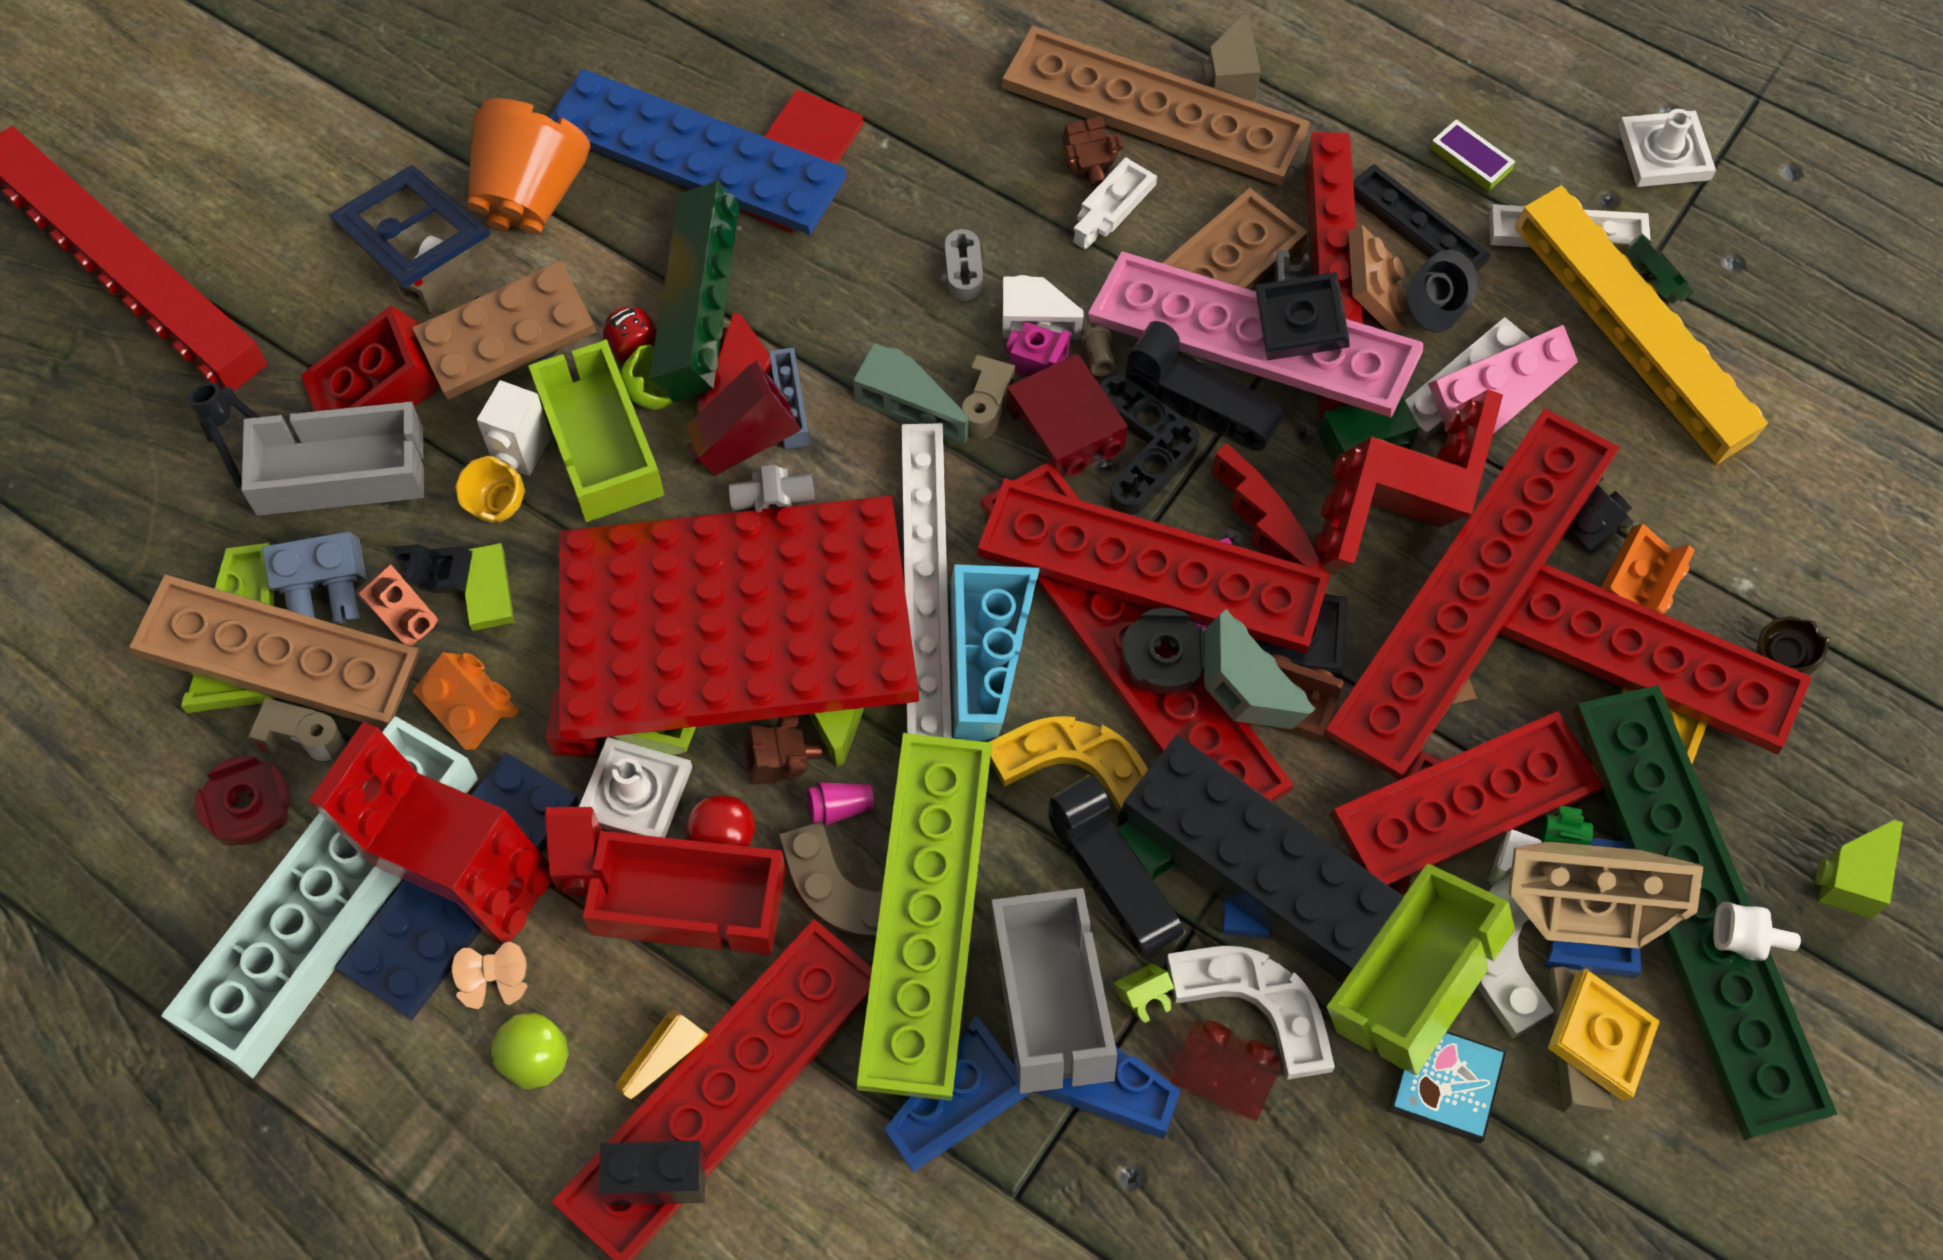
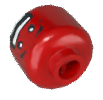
M622 307L608 316L603 329V340L607 339L611 352L618 362L624 365L626 360L639 346L651 345L655 347L657 327L646 311L640 308Z

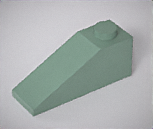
M874 343L853 380L855 403L910 424L943 423L944 437L966 444L968 440V416L912 357L905 355L897 348H886Z

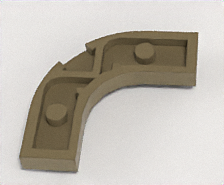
M823 822L779 834L796 892L814 917L823 924L825 922L833 928L847 933L848 937L876 941L882 891L873 892L858 888L842 876L834 861Z

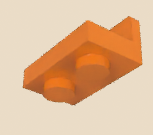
M1643 523L1631 527L1601 588L1648 607L1655 612L1664 614L1673 603L1672 596L1679 582L1689 571L1688 563L1695 550L1689 544L1672 549Z
M442 652L412 692L465 750H476L500 718H514L518 714L519 709L510 701L511 694L502 685L493 682L483 671L485 669L483 663L469 653Z

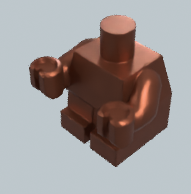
M1103 116L1087 119L1086 122L1069 123L1065 126L1062 144L1066 165L1076 174L1078 179L1089 176L1091 186L1098 187L1105 179L1104 173L1115 162L1118 152L1124 148L1121 134L1107 136Z
M797 716L778 717L775 727H763V725L750 727L744 748L751 785L797 779L806 771L808 760L821 759L822 749L820 742H804L802 730L795 727L798 725Z

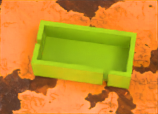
M607 339L572 351L580 378L576 382H572L564 354L528 365L585 522L665 496L659 470Z
M1427 863L1327 1005V1010L1337 1034L1371 1052L1377 1047L1380 1057L1417 1076L1488 971L1486 958L1494 962L1515 931L1509 901Z

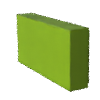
M502 544L468 549L473 551L465 597L469 625L472 631L515 623Z

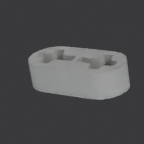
M966 229L954 230L945 239L948 290L957 300H974L980 295L983 287L980 242L978 236L972 231ZM958 246H965L967 257L960 258ZM962 272H968L970 284L962 285Z

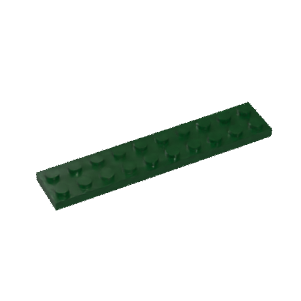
M1659 685L1578 703L1572 711L1627 849L1642 850L1703 866L1697 913L1686 920L1683 918L1671 929L1663 933L1662 937L1743 1140L1754 1139L1837 1115L1835 1106L1770 951L1765 960L1756 961L1746 959L1733 951L1718 950L1715 947L1713 938L1714 920L1718 906L1722 902H1730L1744 907L1751 905Z

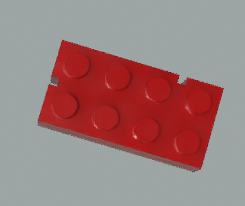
M600 830L593 864V872L596 878L590 879L583 913L584 922L591 935L722 950L723 942L726 941L729 942L731 951L772 956L786 873L782 850Z

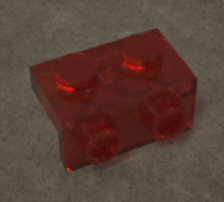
M1206 1020L1205 1024L1196 1021L1189 1033L1170 1082L1257 1121L1278 1074L1282 1059L1274 1056L1276 1051L1265 1043L1257 1040H1249L1246 1043L1231 1036L1232 1031L1223 1024L1212 1020Z

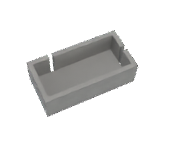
M412 402L290 414V422L301 443L297 444L282 415L244 419L242 492L257 516L424 498V466L421 459H424L423 426Z
M1083 888L992 900V932L1020 1094L1063 1088V1079L1071 1078L1072 1087L1115 1081L1117 1051L1093 933L1090 932L1091 923Z

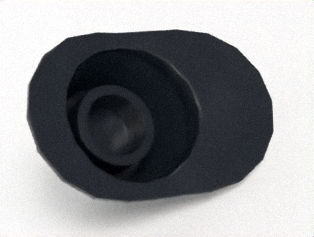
M1454 250L1439 251L1430 257L1413 276L1407 287L1406 299L1412 317L1423 329L1434 333L1448 330L1472 304L1477 295L1479 281L1477 271L1471 260L1463 253Z

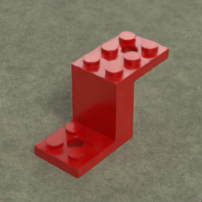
M1487 389L1453 408L1445 423V431L1448 432L1446 444L1440 449L1436 458L1374 437H1370L1340 454L1332 469V478L1336 479L1332 494L1329 493L1321 509V517L1325 518L1321 533H1318L1312 542V546L1325 571L1333 573L1355 563L1370 505L1438 528L1471 515L1503 394Z
M366 722L360 725L308 800L371 865L457 903L493 942L500 945L512 941L514 936L523 929L527 915L539 896L543 895L550 885L549 862L505 809L417 773L381 730Z

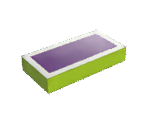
M1457 119L1435 137L1430 146L1433 152L1488 192L1507 176L1515 165L1513 159Z

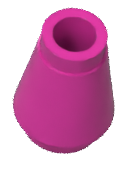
M818 782L817 787L807 788V807L812 823L823 822V825L827 826L865 811L874 810V795L870 784Z

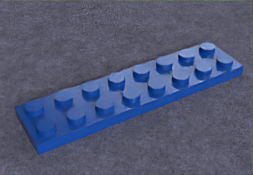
M585 69L581 70L549 117L556 123H558L560 118H564L579 128L587 136L591 151L689 189H695L718 180L728 193L734 195L739 208L808 235L812 234L847 177L845 167Z

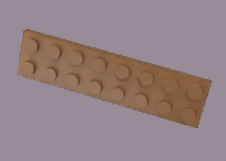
M1034 26L1029 30L1002 78V89L1088 119L1103 116L1105 125L1279 186L1283 185L1307 135L1310 121Z

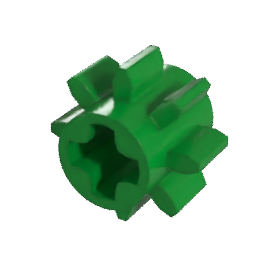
M1560 805L1559 811L1555 812L1554 815L1545 814L1540 828L1539 839L1543 843L1559 842L1591 845L1593 824L1584 821V817L1581 816V809Z

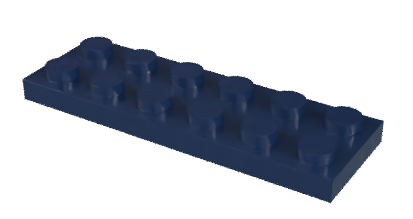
M505 752L472 794L476 798L505 809L540 853L547 845L546 807H576L579 803L575 794ZM404 880L335 968L340 974L412 1021L451 971L455 954L462 948H468L482 929L457 903Z

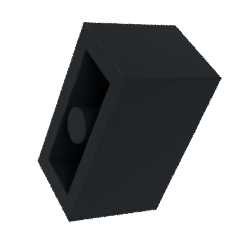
M700 1140L601 1143L598 1194L607 1206L705 1203L706 1152Z

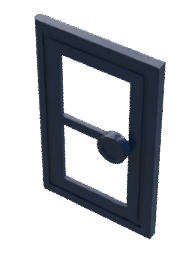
M414 165L405 168L329 214L331 220L403 288L413 284L490 235V231ZM405 186H408L429 205L401 223L397 218H387L377 225L376 230L359 215ZM434 211L459 231L412 261H408L387 241Z

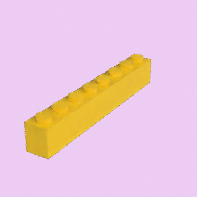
M1561 185L1525 206L1515 229L1712 461L1717 465L1754 442L1768 424L1763 418L1760 409L1743 395L1737 388L1734 379L1717 365L1711 358L1708 349L1691 335L1685 328L1681 318L1672 312L1659 298L1656 289L1650 283L1645 282L1633 268L1630 259L1625 254L1620 253L1607 238L1604 229L1593 222L1583 210L1579 200L1571 196Z

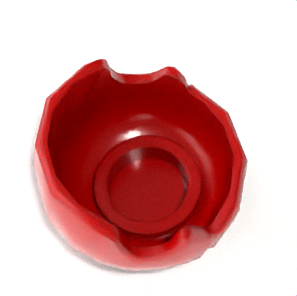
M721 794L709 796L702 799L691 810L684 829L685 840L750 847L756 831L754 814L749 806L739 798Z

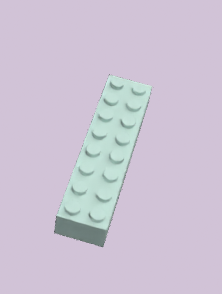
M395 716L382 732L417 773L464 793H468L478 780L467 757ZM319 813L161 1017L179 1032L253 1079L336 969L335 967L354 945L403 879L371 865Z

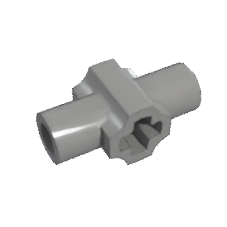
M776 465L761 466L757 472L752 473L753 481L729 484L732 511L755 508L756 512H762V509L791 507L792 503L815 500L812 473L789 476L787 469L777 467Z

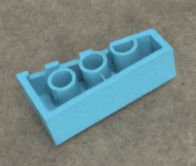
M954 565L948 587L952 738L989 742L998 738L1007 709L1040 568Z

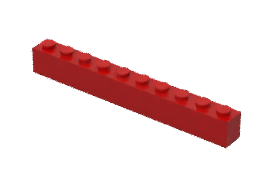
M11 125L0 133V187L3 188L1 192L17 210L24 207L27 210L25 211L26 216L40 231L47 228L50 231L48 233L50 238L63 252L70 249L74 253L72 255L74 260L87 274L93 271L98 274L97 280L110 295L120 294L123 297L121 299L122 303L133 316L139 318L143 315L147 319V326L161 341L168 338L173 342L171 347L185 363L188 364L191 360L198 365L196 367L197 371L207 383H218L223 389L231 387L235 391L268 365L257 343L15 127Z

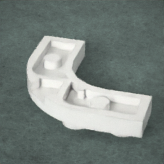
M1510 873L1494 885L1489 892L1509 901L1515 931L1494 962L1486 958L1489 969L1477 987L1511 1038L1514 1039L1550 1017L1554 1010L1527 974L1519 958L1518 937L1522 926L1530 919L1508 893Z
M1238 946L1209 947L1167 954L1166 962L1174 987L1172 991L1175 1004L1215 997H1239L1251 1002L1269 1018L1276 1033L1286 1080L1333 1072L1335 1065L1321 1010L1310 989L1295 972L1293 974L1284 967L1269 959V955Z

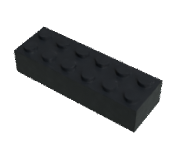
M1178 734L1175 735L1125 799L1118 816V820L1122 823H1129L1172 853L1174 861L1341 983L1354 969L1404 898Z

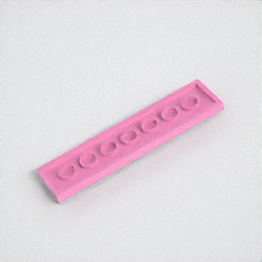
M1123 251L1120 253L1088 312L1090 323H1098L1103 327L1140 338L1150 322L1160 321L1166 323L1179 335V351L1392 418L1423 352V342L1346 319L1350 348L1267 361L1255 291Z

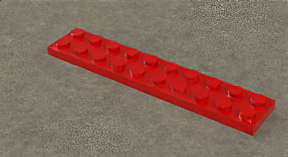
M1544 408L1326 727L1325 737L1396 779H1403L1616 457L1620 446Z
M1051 461L1014 480L1079 500ZM1000 488L980 500V507L988 518ZM1038 574L1037 586L1160 755L1175 735L1178 734L1272 803L1292 791L1294 784L1249 724L1234 721L1204 688V673L1196 687L1172 694L1140 689L1131 682L1130 675L1122 661L1123 638L1128 627L1138 621L1142 614L1153 608ZM1161 643L1160 649L1154 650L1156 654L1166 659L1171 658V655H1177V651L1170 650L1169 643Z

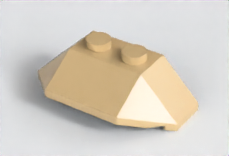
M1544 842L1514 848L1508 893L1546 940L1641 948L1671 929L1683 918L1686 920L1697 913L1703 866L1642 850Z

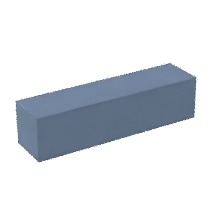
M787 348L769 351L774 383L787 398L801 430L783 440L784 448L810 446L795 349Z

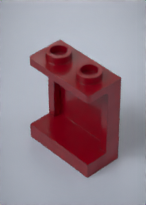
M1078 353L1007 386L1006 409L1014 420L1022 417L1062 477L1076 476L1083 472L1088 465L1102 458L1107 460L1115 457L1125 447L1128 425Z

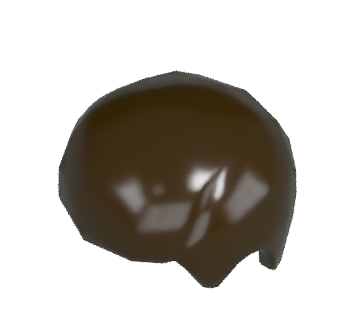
M1793 616L1776 618L1761 630L1757 643V654L1810 676L1822 666L1829 648V637L1823 636L1815 621L1802 620Z

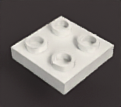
M1674 109L1669 113L1622 117L1618 129L1637 187L1712 180L1716 169L1696 110Z
M607 737L579 807H593L603 830L666 837L692 770L691 760Z

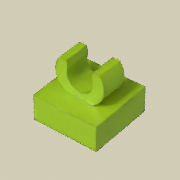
M1153 963L1112 983L1119 1000L1130 1006L1134 1015L1144 1023L1150 1021L1146 1013V1005L1152 999L1157 1000L1161 1010L1165 1012L1171 1010V1001L1164 993L1174 989L1168 972Z

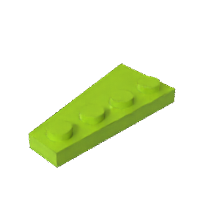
M264 543L226 548L214 589L274 606V590L269 588L262 548L270 544ZM191 673L193 675L189 692L184 693L181 707L186 713L261 704L265 698L274 700V697Z

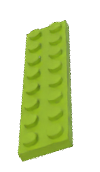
M903 733L857 1090L952 1101L992 743Z

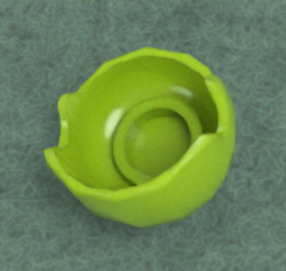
M643 345L639 346L632 353L621 369V377L628 395L637 405L650 410L670 407L673 401L649 379L654 346Z
M537 1013L518 1014L511 1017L498 1029L490 1047V1056L498 1072L522 1089L529 1090L549 1085L563 1072L569 1056L567 1041L563 1032L547 1017Z

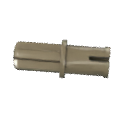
M1091 302L1089 305L1081 306L1083 310L1084 332L1081 336V344L1088 353L1091 373L1095 376H1106L1113 372L1112 369L1116 368L1110 346L1112 333L1109 329L1098 323H1090L1088 312L1094 303Z

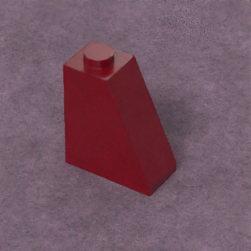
M755 361L747 366L686 425L692 441L687 444V448L697 466L704 464L716 476L801 430L787 398L759 362Z

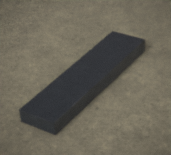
M1373 164L1353 180L1354 199L1430 258L1439 251L1454 250L1463 253L1470 259L1476 271L1488 262L1491 255L1488 251L1377 165Z

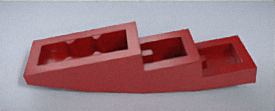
M1228 443L1222 446L1215 453L1211 474L1234 492L1231 510L1255 529L1251 545L1260 553L1326 572L1307 534L1282 498L1262 475Z

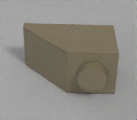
M1242 15L1210 47L1208 63L1202 64L1203 85L1243 99L1256 98L1261 71L1249 15Z

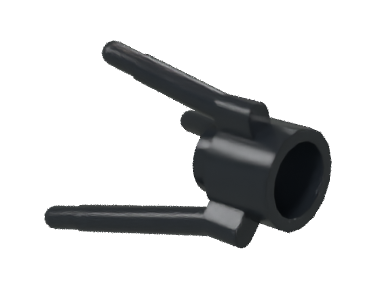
M213 382L201 384L189 393L188 402L197 415L207 441H214L236 487H242V478L218 426L224 424L230 418L231 405L247 418H258L260 416L238 399L231 387L221 390Z

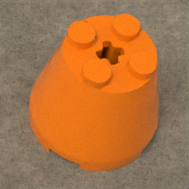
M492 98L483 101L482 107L476 110L472 120L469 187L466 206L487 217L486 224L496 230L507 232L511 226L520 228L528 234L541 235L544 225L586 163L591 147L590 142L579 128L564 118H560L558 123L543 114L533 112L534 105L511 99Z

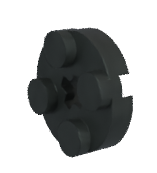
M1157 608L1142 614L1138 621L1128 627L1122 644V661L1130 675L1131 682L1140 689H1148L1149 691L1163 694L1178 693L1196 687L1204 673L1205 630L1203 627L1200 626L1199 629L1196 623L1190 620V615L1173 608ZM1161 643H1169L1170 650L1177 651V655H1171V658L1166 659L1156 654L1154 650H1159Z

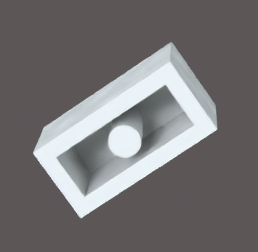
M500 380L478 416L477 423L490 456L508 463L518 473L530 476L552 438L537 393Z

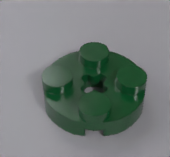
M1641 232L1629 243L1630 247L1624 253L1637 268L1642 269L1648 276L1651 273L1655 275L1650 280V283L1665 299L1667 298L1672 304L1678 300L1683 302L1694 293V290L1687 285L1688 282L1663 253L1658 250L1656 251L1651 245L1652 242Z

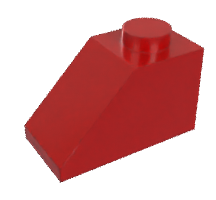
M546 807L545 819L549 875L557 891H562V893L570 896H585L588 893L590 879L596 878L593 872V864L600 830L602 831L593 807Z

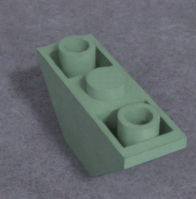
M1227 609L1220 613L1204 631V688L1234 721L1293 729L1315 710L1314 706L1308 701L1304 691L1288 679L1278 667L1276 660L1269 653L1263 651L1248 634L1245 625L1238 619H1235Z

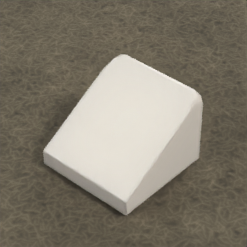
M1512 829L1510 832L1508 831L1498 847L1488 879L1490 881L1489 885H1496L1501 879L1511 873L1515 847L1543 842L1540 839Z

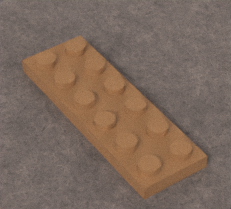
M164 574L129 646L131 656L362 723L366 722L383 729L395 717L419 658V648Z

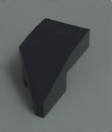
M419 544L393 548V555L395 558L402 560L407 569L405 575L408 581L422 586L423 590L431 593L466 592L473 551L461 546L429 549Z

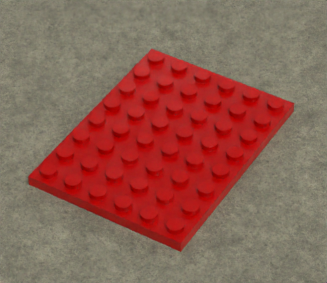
M892 496L762 509V512L751 510L559 531L560 734L562 741L919 702V690Z

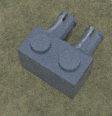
M348 531L262 547L269 588L285 596L287 610L315 618L310 591L317 587H327L333 624L347 623V620L353 622L361 619L358 613L353 583L367 578L360 538Z

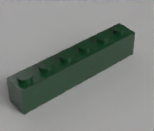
M718 180L683 192L678 196L649 378L673 402L714 389L720 339L723 333L724 310L727 304L726 296L729 276L731 274L737 217L739 215V204L736 198L728 193Z

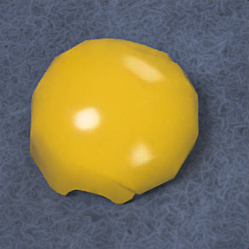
M485 456L472 460L460 472L455 485L457 500L460 506L474 517L488 523L502 522L509 519L521 507L526 491L521 475L511 465L494 456Z

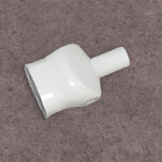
M1722 902L1717 908L1713 938L1715 947L1718 950H1729L1749 960L1763 961L1768 957L1771 946L1789 951H1796L1800 946L1801 939L1799 934L1772 927L1771 913L1767 908L1757 906L1744 907L1730 902Z

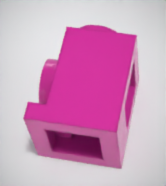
M1025 321L1021 331L1013 330L1006 345V353L1010 354V364L1015 365V372L1029 377L1067 359L1069 355L1070 332L1063 330L1062 333H1058Z

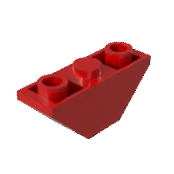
M733 313L729 327L722 328L723 333L720 339V355L714 389L707 391V394L702 393L700 395L697 415L747 366L755 361L759 362L771 379L773 378L770 355L741 314Z

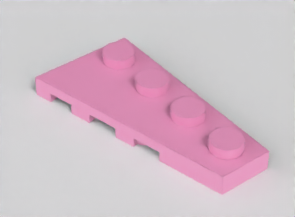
M1561 325L1428 383L1444 425L1453 408L1489 389L1503 394L1494 434L1578 363L1565 327Z

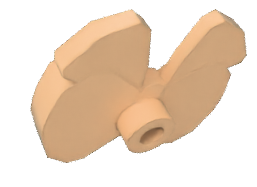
M509 941L503 943L494 955L487 954L484 956L472 948H462L454 956L452 964L454 982L456 987L461 990L457 992L456 997L466 1007L479 1010L484 1004L487 981L492 982L496 980L505 1004L511 1005L520 1000L528 988L527 983L522 982L526 976L527 962L521 946Z

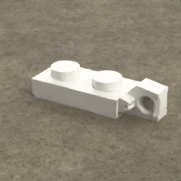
M1124 158L1082 203L1081 211L1077 215L1079 223L1074 227L1075 236L1073 243L1083 249H1087L1099 234L1106 237L1110 232H1113L1156 186L1157 176L1128 158Z

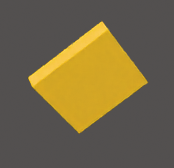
M1583 969L1574 976L1548 1049L1620 1100L1626 1101L1635 1095L1660 1021L1593 973Z

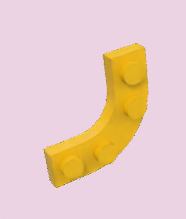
M1060 716L1039 719L989 741V743H992L990 764L1004 787L1042 768L1056 764L1077 765L1091 772L1098 779L1119 813L1125 799L1148 771L1140 755L1121 735L1104 725L1100 728L1089 723L1075 721L1076 717Z

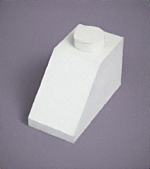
M1027 275L1003 277L1002 339H1009L1013 330L1021 331L1026 321L1058 333H1062L1063 330L1069 331L1070 340H1081L1083 310L1044 277H1030Z

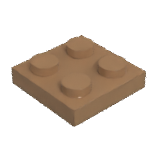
M1363 225L1348 230L1353 297L1389 332L1395 333L1405 329L1404 312L1407 311L1408 305L1402 291V279L1405 277V270L1401 260L1397 256L1393 257L1385 248L1382 240L1379 237H1374Z

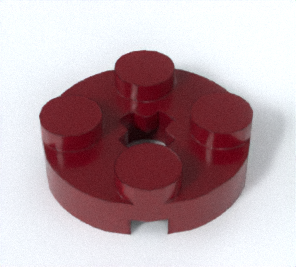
M252 756L233 757L213 767L207 774L209 780L204 784L202 791L200 788L198 789L195 797V809L199 821L210 834L227 846L246 845L260 841L273 833L274 830L282 828L289 818L287 810L290 805V790L287 781L274 765L259 761L256 757ZM246 791L250 797L254 796L252 802L243 809L239 807L232 808V804L239 801L238 794Z

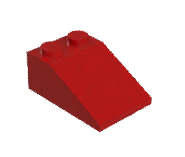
M390 305L301 374L314 412L412 402L415 407L438 390L440 385L413 330V327L421 323Z

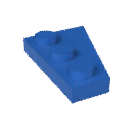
M977 1015L966 1027L967 1032L958 1042L952 1101L910 1096L884 1129L886 1136L912 1173L1030 1094H1020L1016 1067Z

